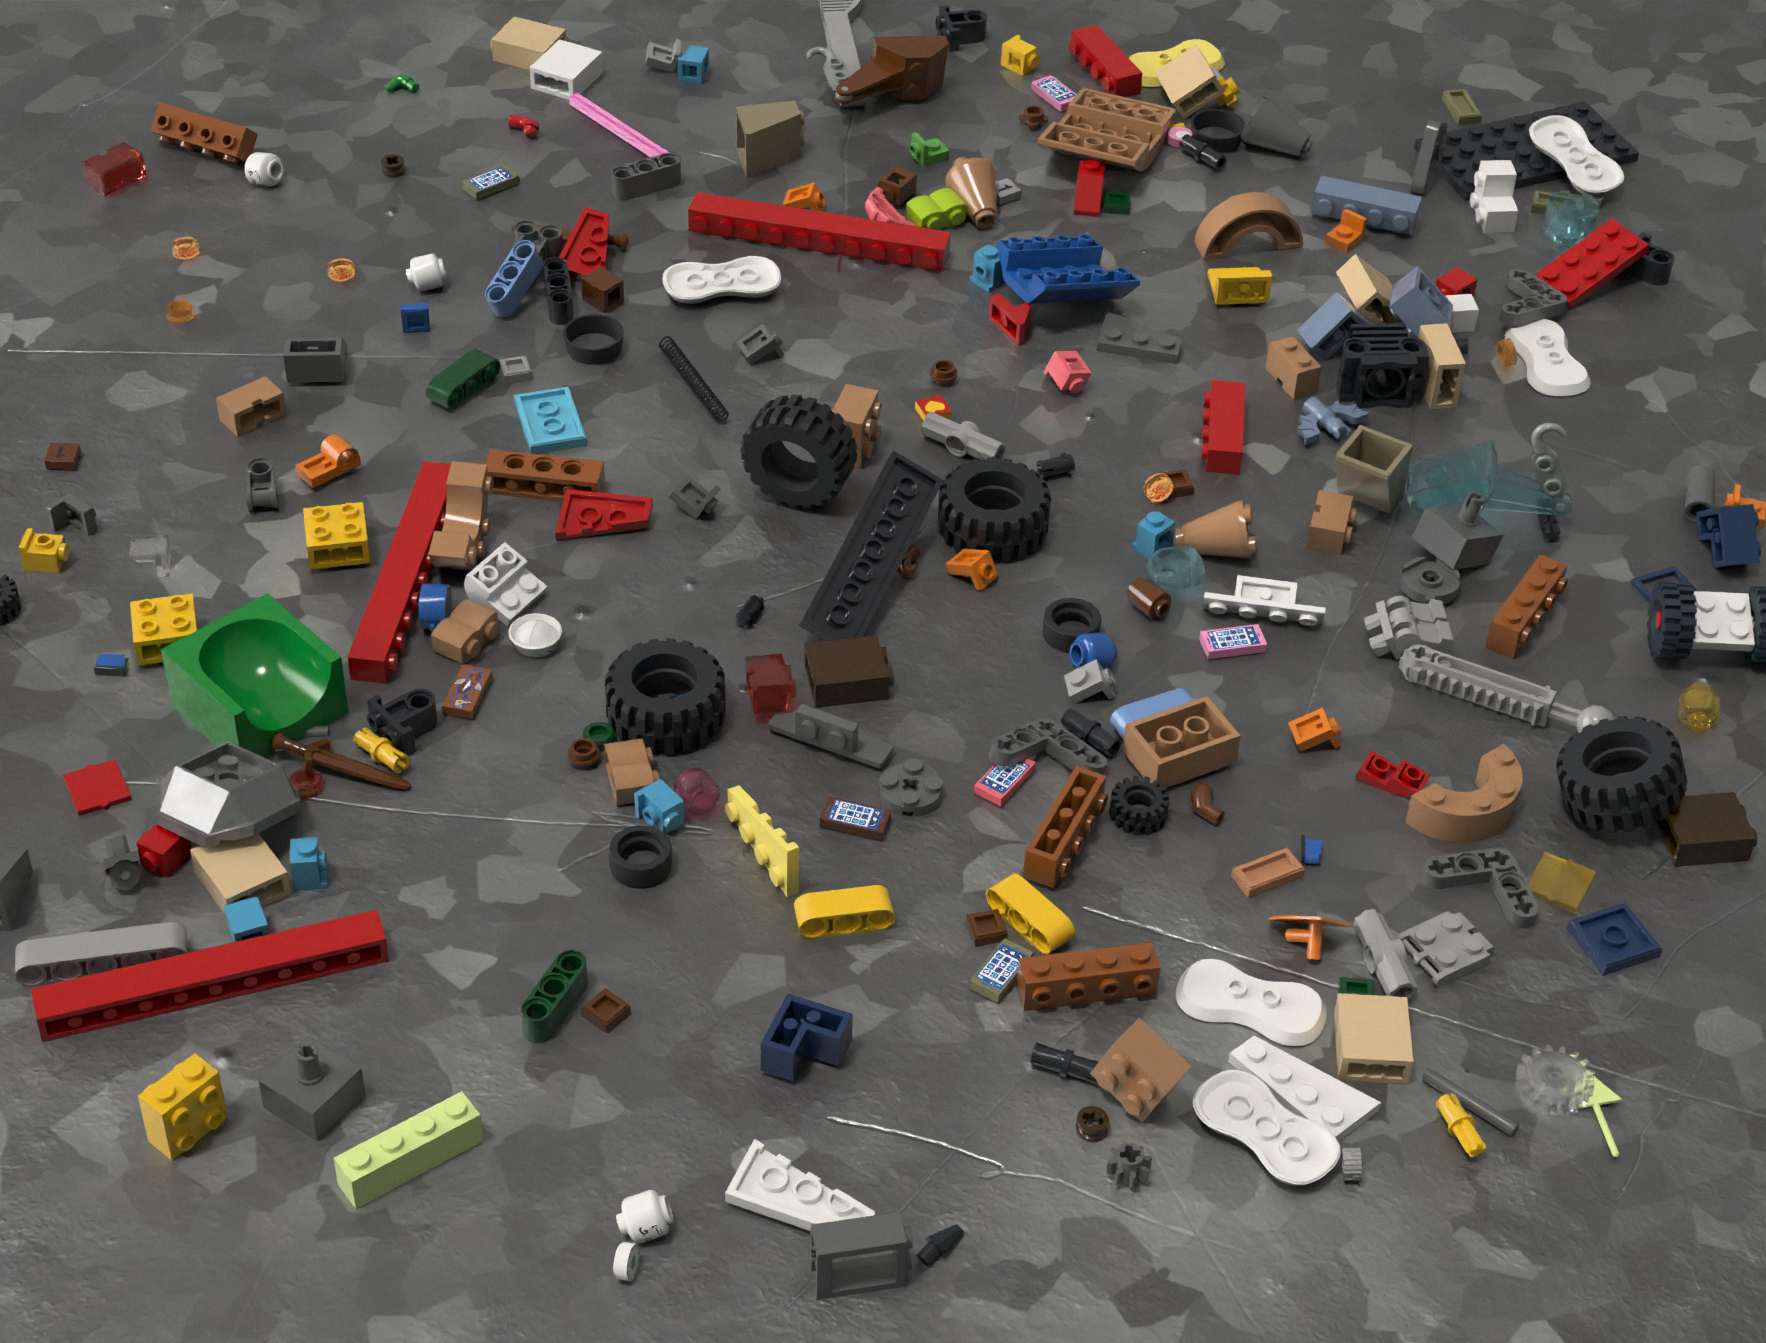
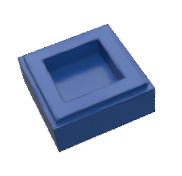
M428 303L400 305L403 332L430 331Z

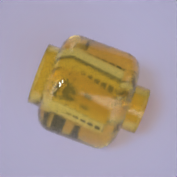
M1693 683L1682 690L1679 695L1678 717L1684 725L1689 726L1693 730L1701 731L1718 722L1720 695L1715 689L1705 683Z

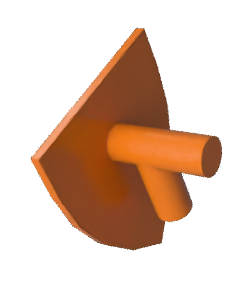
M1319 916L1269 917V921L1309 925V929L1288 928L1285 938L1288 942L1308 943L1307 960L1320 961L1323 926L1354 927V924Z

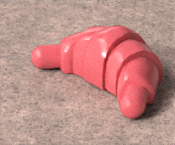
M877 187L870 193L865 202V210L869 219L916 227L914 222L906 220L885 199L882 188Z

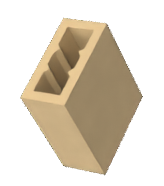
M513 17L491 39L490 49L492 50L493 61L530 70V66L559 39L566 41V29Z
M1194 45L1155 72L1169 99L1183 120L1225 92L1197 45Z
M1357 254L1336 271L1354 306L1360 313L1375 324L1403 323L1402 320L1398 321L1390 312L1389 306L1393 286L1387 277Z
M1447 323L1420 325L1418 338L1424 341L1429 353V361H1427L1425 373H1423L1422 392L1430 410L1457 408L1466 365Z
M259 833L238 840H220L218 845L206 848L197 846L190 850L194 873L224 915V905L257 896L262 908L291 895L286 869Z
M1338 993L1333 1015L1338 1080L1409 1084L1414 1059L1407 997Z

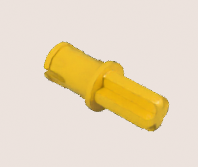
M1451 1093L1450 1096L1445 1094L1440 1097L1436 1102V1107L1446 1120L1450 1135L1458 1138L1470 1157L1475 1158L1479 1154L1484 1153L1486 1145L1474 1128L1475 1120L1464 1111L1457 1096Z

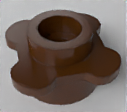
M1031 105L1024 109V114L1019 115V120L1026 122L1027 126L1035 128L1039 127L1042 122H1048V116L1044 115L1042 107Z

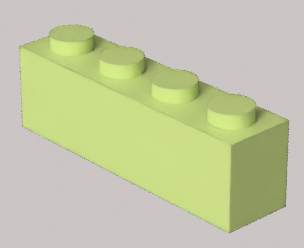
M462 1091L334 1157L338 1186L355 1209L369 1203L483 1142L481 1114Z

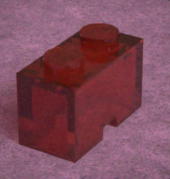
M125 142L108 149V153L103 156L97 154L82 162L85 183L104 196L146 176L143 153Z
M771 654L745 657L746 686L748 694L751 696L750 701L753 714L791 711V699L796 698L795 681L792 680L791 666L785 665L783 655Z

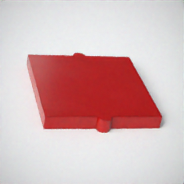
M115 759L93 766L89 764L86 768L63 774L78 816L101 809L105 811L108 810V807L131 801V795Z

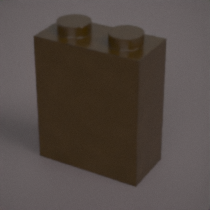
M877 635L804 644V667L815 708L889 699V687L894 686V676L892 668L886 667L888 664L886 647L880 646Z
M1735 792L1684 796L1674 812L1670 810L1668 817L1662 821H1654L1674 867L1749 861L1753 847L1757 845V833L1754 828H1751L1746 818L1745 807L1740 805Z

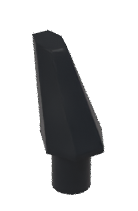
M955 1224L926 1238L927 1244L916 1255L917 1258L927 1266L937 1254L941 1256L964 1231Z

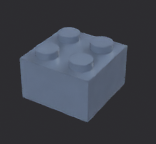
M1419 266L1393 285L1389 306L1390 312L1398 321L1402 320L1408 326V332L1412 337L1418 338L1420 325L1447 323L1449 327L1451 326L1453 304Z

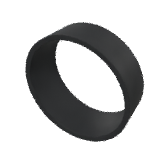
M1207 109L1196 113L1192 117V137L1200 142L1209 143L1215 151L1219 153L1229 152L1241 144L1240 136L1245 122L1239 115L1223 109ZM1217 126L1227 128L1236 135L1216 138L1204 135L1198 130L1204 127Z
M602 314L582 315L572 319L564 327L563 336L567 352L578 362L601 364L614 359L621 352L624 330L621 323L610 316ZM586 333H603L616 340V342L609 346L597 349L582 348L571 343L576 337Z

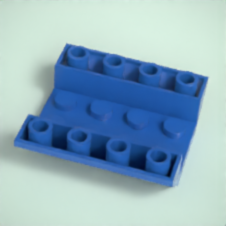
M1080 234L1076 237L1056 235L1055 238L1033 236L1032 239L1010 237L1008 240L997 241L1004 281L1027 304L1122 299L1140 286V280L1127 268L1118 267L1115 270H1103L1100 266L1103 246L1089 234Z

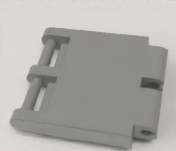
M1447 911L1407 929L1395 937V939H1401L1404 947L1414 957L1413 962L1418 967L1422 966L1433 977L1432 982L1436 987H1440L1487 965L1490 956L1494 954L1492 950L1495 949L1480 932L1475 933L1473 931L1476 927L1461 912L1452 914ZM1410 942H1412L1421 952H1418V951L1410 944ZM1429 962H1431V963L1436 967V969L1439 971V973H1437V972L1432 968V966L1429 964Z

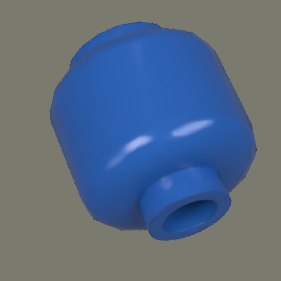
M1106 633L1081 634L1070 647V659L1077 669L1096 659L1103 669H1110L1117 657L1116 645Z

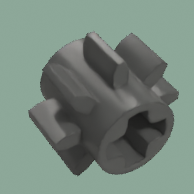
M1124 1142L1118 1149H1110L1106 1174H1114L1115 1185L1131 1187L1133 1189L1140 1180L1142 1182L1148 1181L1152 1157L1144 1156L1142 1145L1138 1146L1134 1143Z

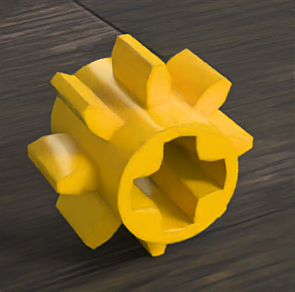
M1222 76L1218 78L1225 92L1215 98L1219 106L1226 103L1230 107L1239 101L1236 95L1241 93L1231 77L1227 80Z

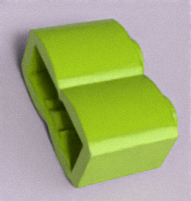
M942 188L929 196L921 195L906 203V218L914 222L916 227L941 230L944 227L957 226L963 223L967 217V204L951 188Z

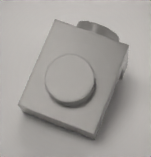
M676 39L673 48L649 42L646 49L645 65L673 73L676 64H678V58L684 54V50L681 49V40Z
M1097 659L1064 675L1069 697L1075 704L1100 691H1103L1109 700L1115 698L1113 685L1116 684L1115 678L1110 669H1103Z

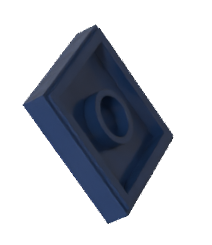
M1626 903L1568 922L1567 930L1603 976L1661 956L1662 948Z

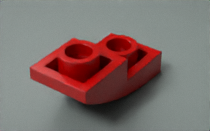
M1371 750L1355 778L1383 791L1411 798V795L1424 788L1431 775L1405 759L1397 766Z

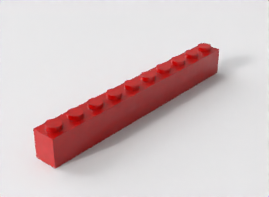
M699 192L696 193L688 209V225L691 232L942 272L950 254L951 232Z
M423 461L348 654L350 680L387 684L391 672H395L397 669L398 652L404 650L406 631L411 630L413 612L419 609L422 584H428V572L434 569L428 554L434 531L442 532L447 505L446 483L451 464Z
M373 910L32 988L31 993L41 1040L46 1042L389 962L386 937L378 910Z

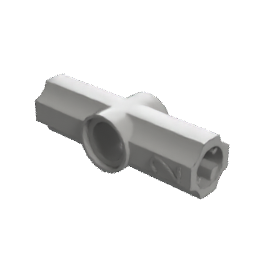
M930 411L925 416L924 422L921 425V434L945 444L947 450L956 457H963L965 454H968L977 459L980 458V460L995 457L996 460H1002L1006 451L1005 444L981 434L977 425L970 421H963L961 424H958Z
M1375 909L1364 910L1361 915L1355 917L1354 928L1364 947V961L1367 970L1371 974H1377L1386 995L1407 997V1000H1409L1411 997L1416 996L1418 987L1407 967V955L1401 939L1393 938L1382 913L1376 912Z

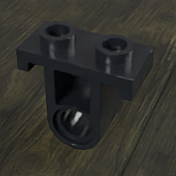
M949 5L939 6V16L935 18L937 31L940 30L941 36H946L949 43V52L959 51V45L979 43L985 40L987 14L981 10L950 12Z
M1642 232L1638 237L1649 244V252L1615 276V278L1623 281L1626 274L1649 284L1665 285L1669 282L1675 257L1668 250L1651 244L1652 236Z
M427 689L411 690L382 705L379 695L367 700L369 714L366 717L372 730L379 731L392 742L394 748L407 756L416 752L414 739L431 731L437 725L435 695Z

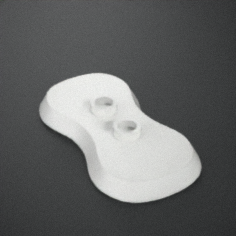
M1554 115L1539 119L1530 126L1529 133L1535 147L1556 160L1566 171L1573 187L1581 193L1600 195L1618 187L1624 181V173L1621 167L1614 160L1600 153L1591 145L1585 131L1576 121L1565 116Z
M747 256L719 264L678 263L667 268L663 273L662 279L666 291L675 301L695 304L721 296L750 298L767 296L774 292L780 284L781 273L778 266L772 260L760 256Z
M1542 319L1521 326H1511L1506 331L1505 340L1525 361L1527 381L1536 391L1548 396L1563 397L1581 394L1590 388L1591 381L1586 369L1568 353L1567 337L1561 326L1557 323Z
M1203 959L1197 961L1184 971L1176 987L1177 1004L1189 1016L1205 1022L1241 1024L1256 1030L1276 1043L1286 1046H1304L1312 1043L1319 1037L1326 1023V1005L1312 988L1295 982H1271L1257 979L1222 960Z
M1241 1070L1222 1071L1206 1080L1194 1095L1193 1108L1200 1120L1208 1128L1248 1146L1257 1154L1265 1168L1277 1180L1287 1185H1308L1325 1176L1339 1160L1341 1150L1334 1134L1323 1125L1298 1116L1286 1109L1274 1097L1268 1086L1253 1074Z

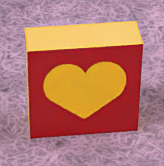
M941 394L915 401V409L923 421L930 411L947 419L952 418V409Z

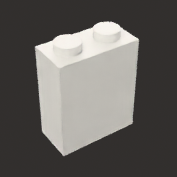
M559 39L530 66L531 89L568 100L575 93L582 94L603 73L602 52Z

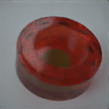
M303 768L299 769L289 778L291 784L299 788L301 799L313 798L323 789L322 776L315 769H311V771H304Z

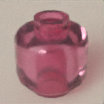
M689 768L683 771L674 782L673 791L684 801V810L688 814L695 816L704 815L710 812L719 801L720 790L718 785L704 769Z

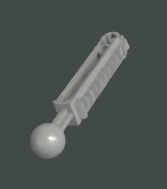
M1413 645L1409 649H1405L1403 656L1400 657L1399 669L1402 670L1404 677L1408 681L1531 722L1532 726L1537 724L1545 727L1549 718L1576 727L1577 732L1580 733L1583 727L1589 724H1598L1599 720L1606 718L1609 720L1616 719L1611 711L1604 706L1592 705L1581 711L1555 702L1557 691L1551 690L1548 685L1542 687L1430 649L1425 645Z

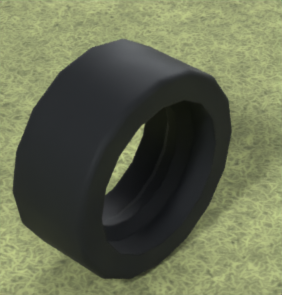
M1063 598L1054 601L1045 609L1042 631L1044 639L1051 647L1070 653V647L1079 635L1100 632L1101 615L1092 603L1083 599ZM1064 620H1074L1085 624L1087 628L1075 631L1066 630L1059 627L1056 623Z
M643 825L627 827L618 832L611 840L609 846V866L612 875L620 883L630 887L644 888L654 886L663 881L671 872L672 846L669 837L659 829ZM635 849H649L660 855L654 861L645 864H633L622 858L624 854Z

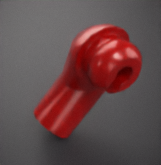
M509 116V127L523 129V133L527 137L536 136L539 130L537 121L524 116Z

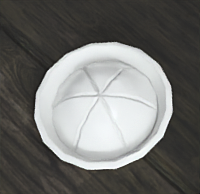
M533 613L517 618L510 625L508 633L512 644L520 654L536 658L546 656L556 649L562 634V628L555 618L547 614Z

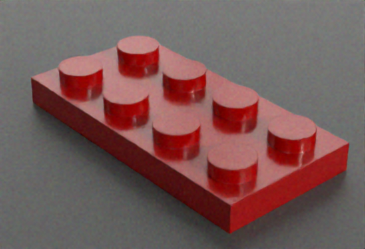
M1612 218L1537 272L1535 276L1563 293L1567 297L1566 308L1570 310L1649 252V244Z

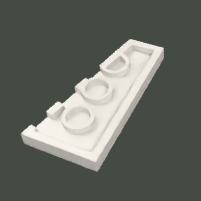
M1256 1036L1251 1037L1229 1054L1228 1062L1236 1069L1260 1078L1282 1106L1298 1116L1315 1121L1328 1128L1337 1138L1338 1142L1380 1110L1381 1102Z
M756 1139L753 1140L725 1192V1202L808 1231H811V1224L876 1215L875 1211L839 1189L831 1190L821 1184V1179L811 1172L805 1174L791 1166V1160L781 1154L775 1156L765 1150V1145Z

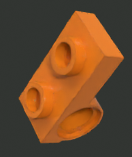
M332 434L322 442L321 453L296 464L295 467L296 474L310 487L314 488L360 466L361 459L358 451L340 435Z

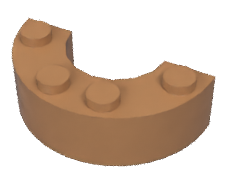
M1249 192L1231 196L1212 209L1199 225L1194 243L1202 258L1208 260L1229 257L1235 243L1242 237L1254 232L1268 233L1278 250L1303 247V236L1299 225L1282 200L1268 193Z
M452 461L446 483L447 505L442 532L434 531L428 555L433 567L471 571L474 569L478 559L483 560L485 554L483 538L484 536H489L491 521L487 518L488 494L491 495L493 491V477H488L487 464Z
M1502 744L1481 756L1475 784L1479 789L1471 792H1455L1433 783L1411 795L1405 823L1424 835L1448 842H1477L1497 835L1510 824L1516 811L1523 781L1522 769L1518 759L1505 744Z

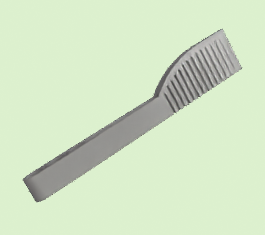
M818 0L828 49L832 50L836 57L845 63L851 76L861 67L850 23L860 12L863 0ZM866 98L849 104L839 103L840 107H862L866 105Z

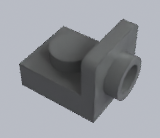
M761 324L736 342L751 364L773 349L779 357L784 355L779 347L783 344L782 340L775 330L769 332L764 324Z

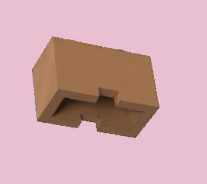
M1293 336L1269 342L1265 369L1276 381L1281 380L1283 382L1282 388L1293 400L1316 394L1321 373L1319 363Z
M266 376L216 397L220 421L237 437L256 429L257 424L262 421L269 423L286 415L283 392Z
M1322 490L1318 491L1315 512H1313L1309 529L1307 549L1341 555L1344 543L1350 544L1353 527L1348 525L1354 526L1357 509L1351 508L1353 496Z

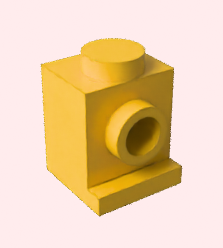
M1016 35L1002 44L1001 65L1024 76L1034 70L1039 64L1040 57L1036 55L1037 47L1022 41L1021 36Z
M27 528L18 547L23 570L59 573L64 561L68 560L70 553L69 544L65 543L64 535L34 533L32 528Z

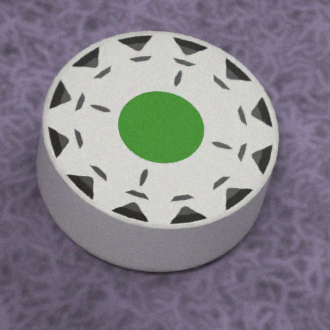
M622 1242L618 1246L613 1263V1272L616 1279L632 1281L634 1279L640 1258L638 1244Z

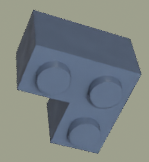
M1336 292L1297 330L1310 348L1327 360L1349 338L1351 324L1372 323L1355 306Z

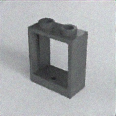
M900 1212L811 1224L810 1272L817 1300L905 1287L906 1271H911L912 1269L909 1249L913 1248V1239L910 1226H903ZM892 1250V1254L832 1263V1259Z

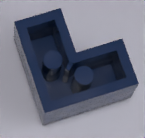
M1754 504L1724 506L1696 512L1699 541L1711 540L1714 568L1760 563L1761 544L1757 540L1758 515L1754 511Z
M787 994L761 1042V1071L794 1081L806 1056L840 1066L852 1042L853 1014Z

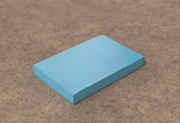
M569 387L514 395V404L531 454L587 446V438Z

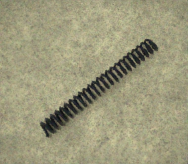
M666 336L661 339L659 343L660 350H662L676 371H678L714 421H725L729 416V412L688 358H686V355H684L672 337ZM725 414H727V416L723 420H717L724 417Z

